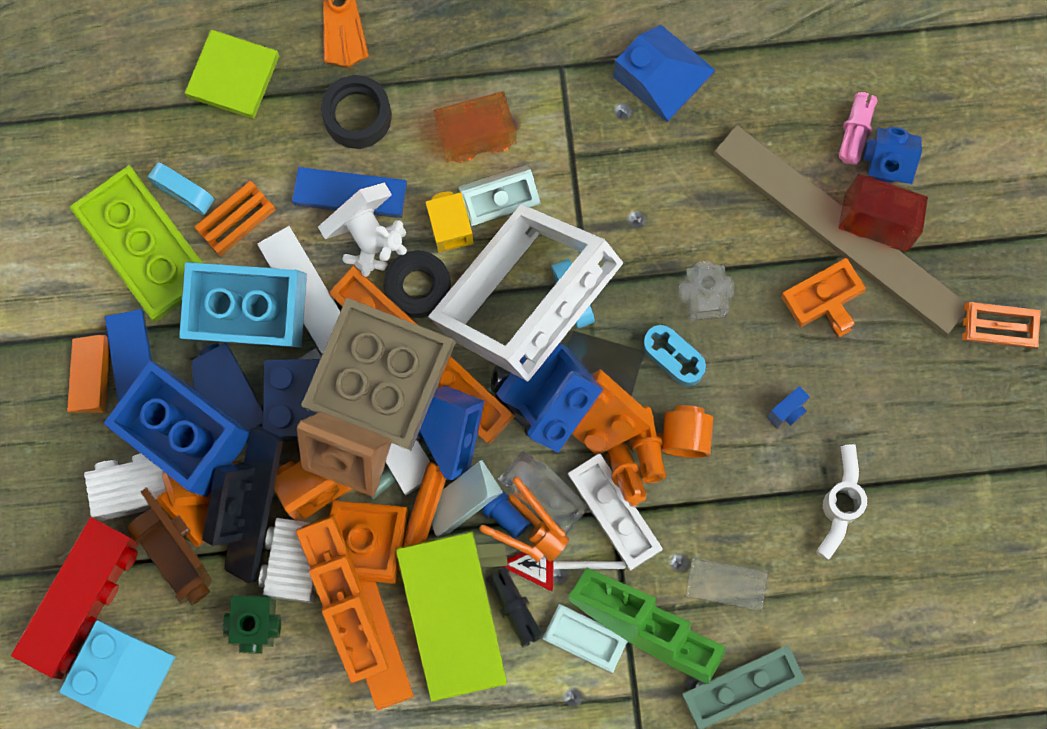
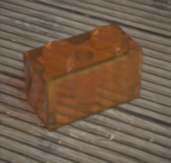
M504 91L433 110L446 162L454 160L456 163L467 162L474 159L476 154L490 151V153H501L508 150L511 145L516 144V130Z

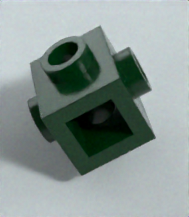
M231 596L230 613H225L223 619V635L228 637V644L239 646V653L262 654L263 647H273L274 638H279L281 634V615L276 614V600L272 597ZM253 620H255L256 625L254 629L250 631L249 625Z

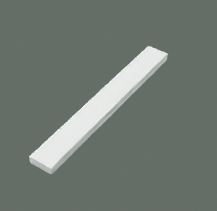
M290 226L259 242L257 245L271 268L292 269L307 273L303 323L323 355L340 310ZM415 440L411 451L391 443L386 464L406 496L420 488L426 466L430 461L419 442Z

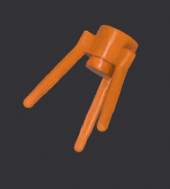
M514 477L513 483L542 519L540 521L515 495H509L508 500L535 527L528 536V539L532 542L531 546L486 525H481L480 531L528 554L536 562H539L542 557L552 561L566 547L569 538L565 535L566 532L554 522L521 479Z

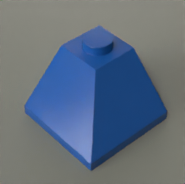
M659 25L640 34L615 60L613 77L668 122L712 76L715 69L666 28Z

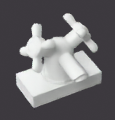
M385 183L360 189L318 226L324 239L347 232L351 233L361 252L357 256L344 254L343 262L354 264L364 277L369 276L374 268L381 271L386 270L388 263L384 261L390 258L391 251H396L399 255H404L407 252L406 247L401 244L402 237L406 236L402 221L395 220L392 226L385 228L379 225L373 214L376 208L392 196ZM379 251H381V253H380V260H381V261H378V260H375V259H374L375 254L378 253Z

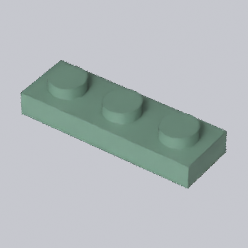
M789 645L715 678L709 684H702L681 695L696 728L704 729L806 680Z

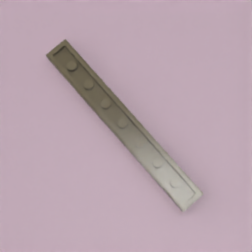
M738 125L714 151V157L842 257L847 258L851 264L945 337L967 312L964 311V304L966 302Z

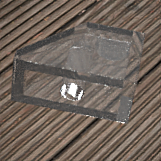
M523 450L498 479L526 507L538 515L513 483V478L519 477L554 522L566 532L565 535L569 533L588 509V506L548 465Z

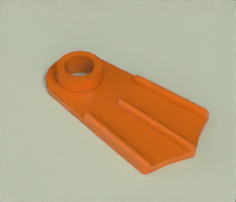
M324 0V62L349 68L357 62L368 58L369 54L356 0H346L345 4L340 7L333 5L335 0Z

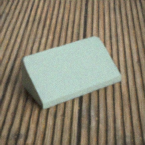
M527 165L458 187L459 192L462 193L471 226L514 213L520 204L529 208L541 204L531 169Z
M482 460L442 490L432 521L437 537L452 532L503 493Z

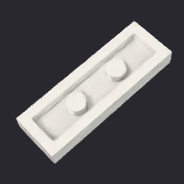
M599 453L569 472L568 477L629 571H632L660 553L663 548L636 507L630 506L623 499L620 488L612 481L611 469Z

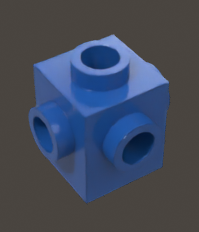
M878 127L874 140L868 139L864 150L863 160L868 161V175L874 176L875 179L885 183L898 181L912 184L922 154L921 136L909 134L908 131L899 127H888L887 129Z

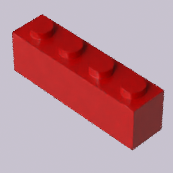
M90 517L11 656L50 678L62 680L64 674L68 675L79 655L77 651L84 639L87 640L95 622L99 621L97 616L102 607L109 605L116 596L119 585L116 583L123 570L128 571L134 564L138 556L136 548L139 543Z

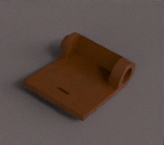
M146 487L140 493L150 509L131 522L127 530L135 542L142 545L173 588L179 603L183 604L188 601L191 605H194L210 593L208 586L212 583V579L202 562L183 538V536L191 531L180 515L171 521Z

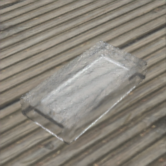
M692 558L685 597L762 611L769 572Z

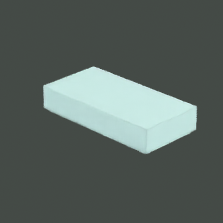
M561 604L558 605L542 639L612 674L627 644L625 639L602 624Z

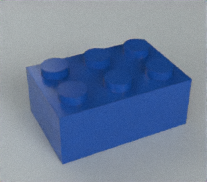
M149 361L103 423L186 490L205 497L211 492L215 467L231 465L248 442L250 433L172 371L152 361Z

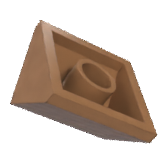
M323 412L300 421L297 426L302 469L374 497L393 439Z

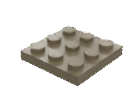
M346 297L301 406L316 413H326L393 439V444L411 451L456 341Z

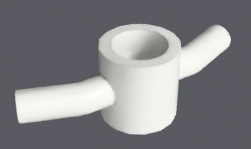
M854 444L841 446L844 470L842 482L832 488L823 500L824 513L832 521V526L816 553L827 561L830 560L844 539L848 523L853 522L864 513L867 506L865 491L857 484L859 467L856 445ZM837 493H845L853 499L855 504L853 512L847 511L843 513L836 507Z

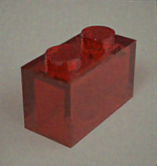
M858 174L844 194L838 229L852 233L857 237L885 244L893 249L908 252L923 233L928 197Z

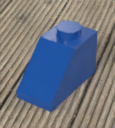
M448 386L436 389L420 432L444 478L453 480L471 468L485 401Z

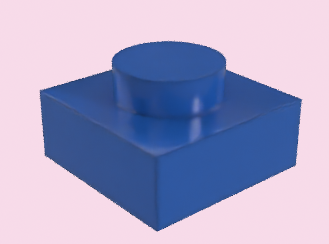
M799 386L771 410L767 418L776 428L785 421L791 426L807 412L803 405L810 396Z

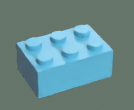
M185 262L179 338L302 348L307 273L292 269Z

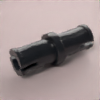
M505 567L499 570V574L494 572L485 580L489 583L502 607L499 612L503 618H508L523 648L529 646L531 641L533 643L538 641L544 634L540 631L527 607L530 604L527 597L521 596L509 574L508 568Z

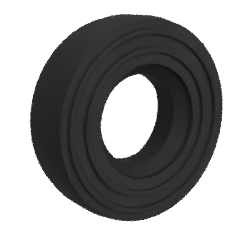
M409 251L404 255L398 256L389 265L384 277V290L387 297L409 317L413 318L429 316L451 289V280L447 267L438 257L426 251ZM422 271L430 276L432 287L425 296L412 297L404 291L403 282L409 273Z

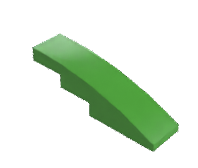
M586 568L569 595L570 602L612 632L669 666L706 684H709L725 655L726 646L690 631L691 622L656 607L655 597L589 568Z

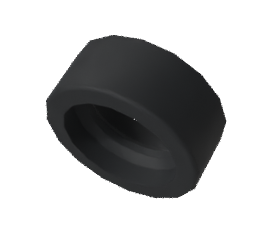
M351 75L340 78L329 86L322 98L321 113L326 130L335 142L347 148L362 149L373 146L384 138L390 128L392 112L387 93L377 81L367 76ZM353 94H365L372 97L378 107L377 119L366 129L358 131L346 130L337 122L335 116L336 106L341 100Z

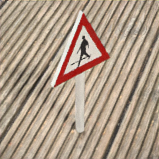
M524 552L508 558V566H499L501 568L507 567L509 572L554 593V569L626 568L624 561H548L542 557L539 562H536Z

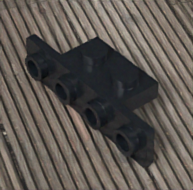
M260 427L250 429L244 463L215 467L202 541L211 546L229 543L224 569L247 583L255 582L257 578L283 445L281 437Z

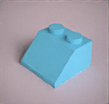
M97 620L59 693L95 711L140 728L176 656L108 623Z

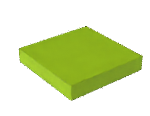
M211 29L185 95L189 99L255 119L280 55L277 50Z

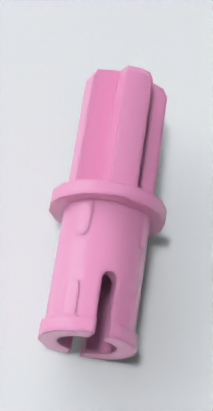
M861 92L855 94L849 120L844 122L843 129L845 135L839 152V158L845 164L856 165L860 162L866 137L872 133L870 123L878 100L875 96L871 95L869 102H866L869 93Z

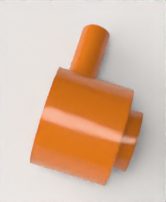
M690 405L675 406L674 411L665 412L663 433H656L657 437L663 441V445L660 447L661 452L685 458L710 457L714 417L705 414V409ZM635 436L629 439L630 447L636 441Z

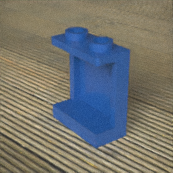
M559 343L528 382L510 373L496 394L501 401L520 410L531 425L527 433L531 440L559 452L603 391V388L567 346ZM524 355L519 362L523 365L527 357Z

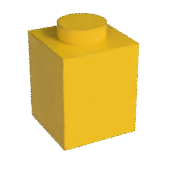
M451 191L441 192L434 195L432 200L425 201L438 253L474 244L461 192L453 194Z

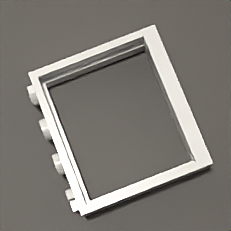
M520 204L428 318L447 337L454 339L456 343L528 382L622 266L623 262L605 239ZM533 227L532 230L528 233V235H526L525 232L528 230V228ZM539 234L581 252L506 346L465 325ZM600 261L605 262L604 265L600 268L598 263ZM525 355L527 360L522 365L519 361Z

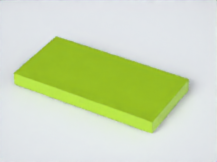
M130 165L69 206L154 323L182 304L185 262L202 263V261Z
M473 531L398 547L396 552L431 702L507 685L506 673Z

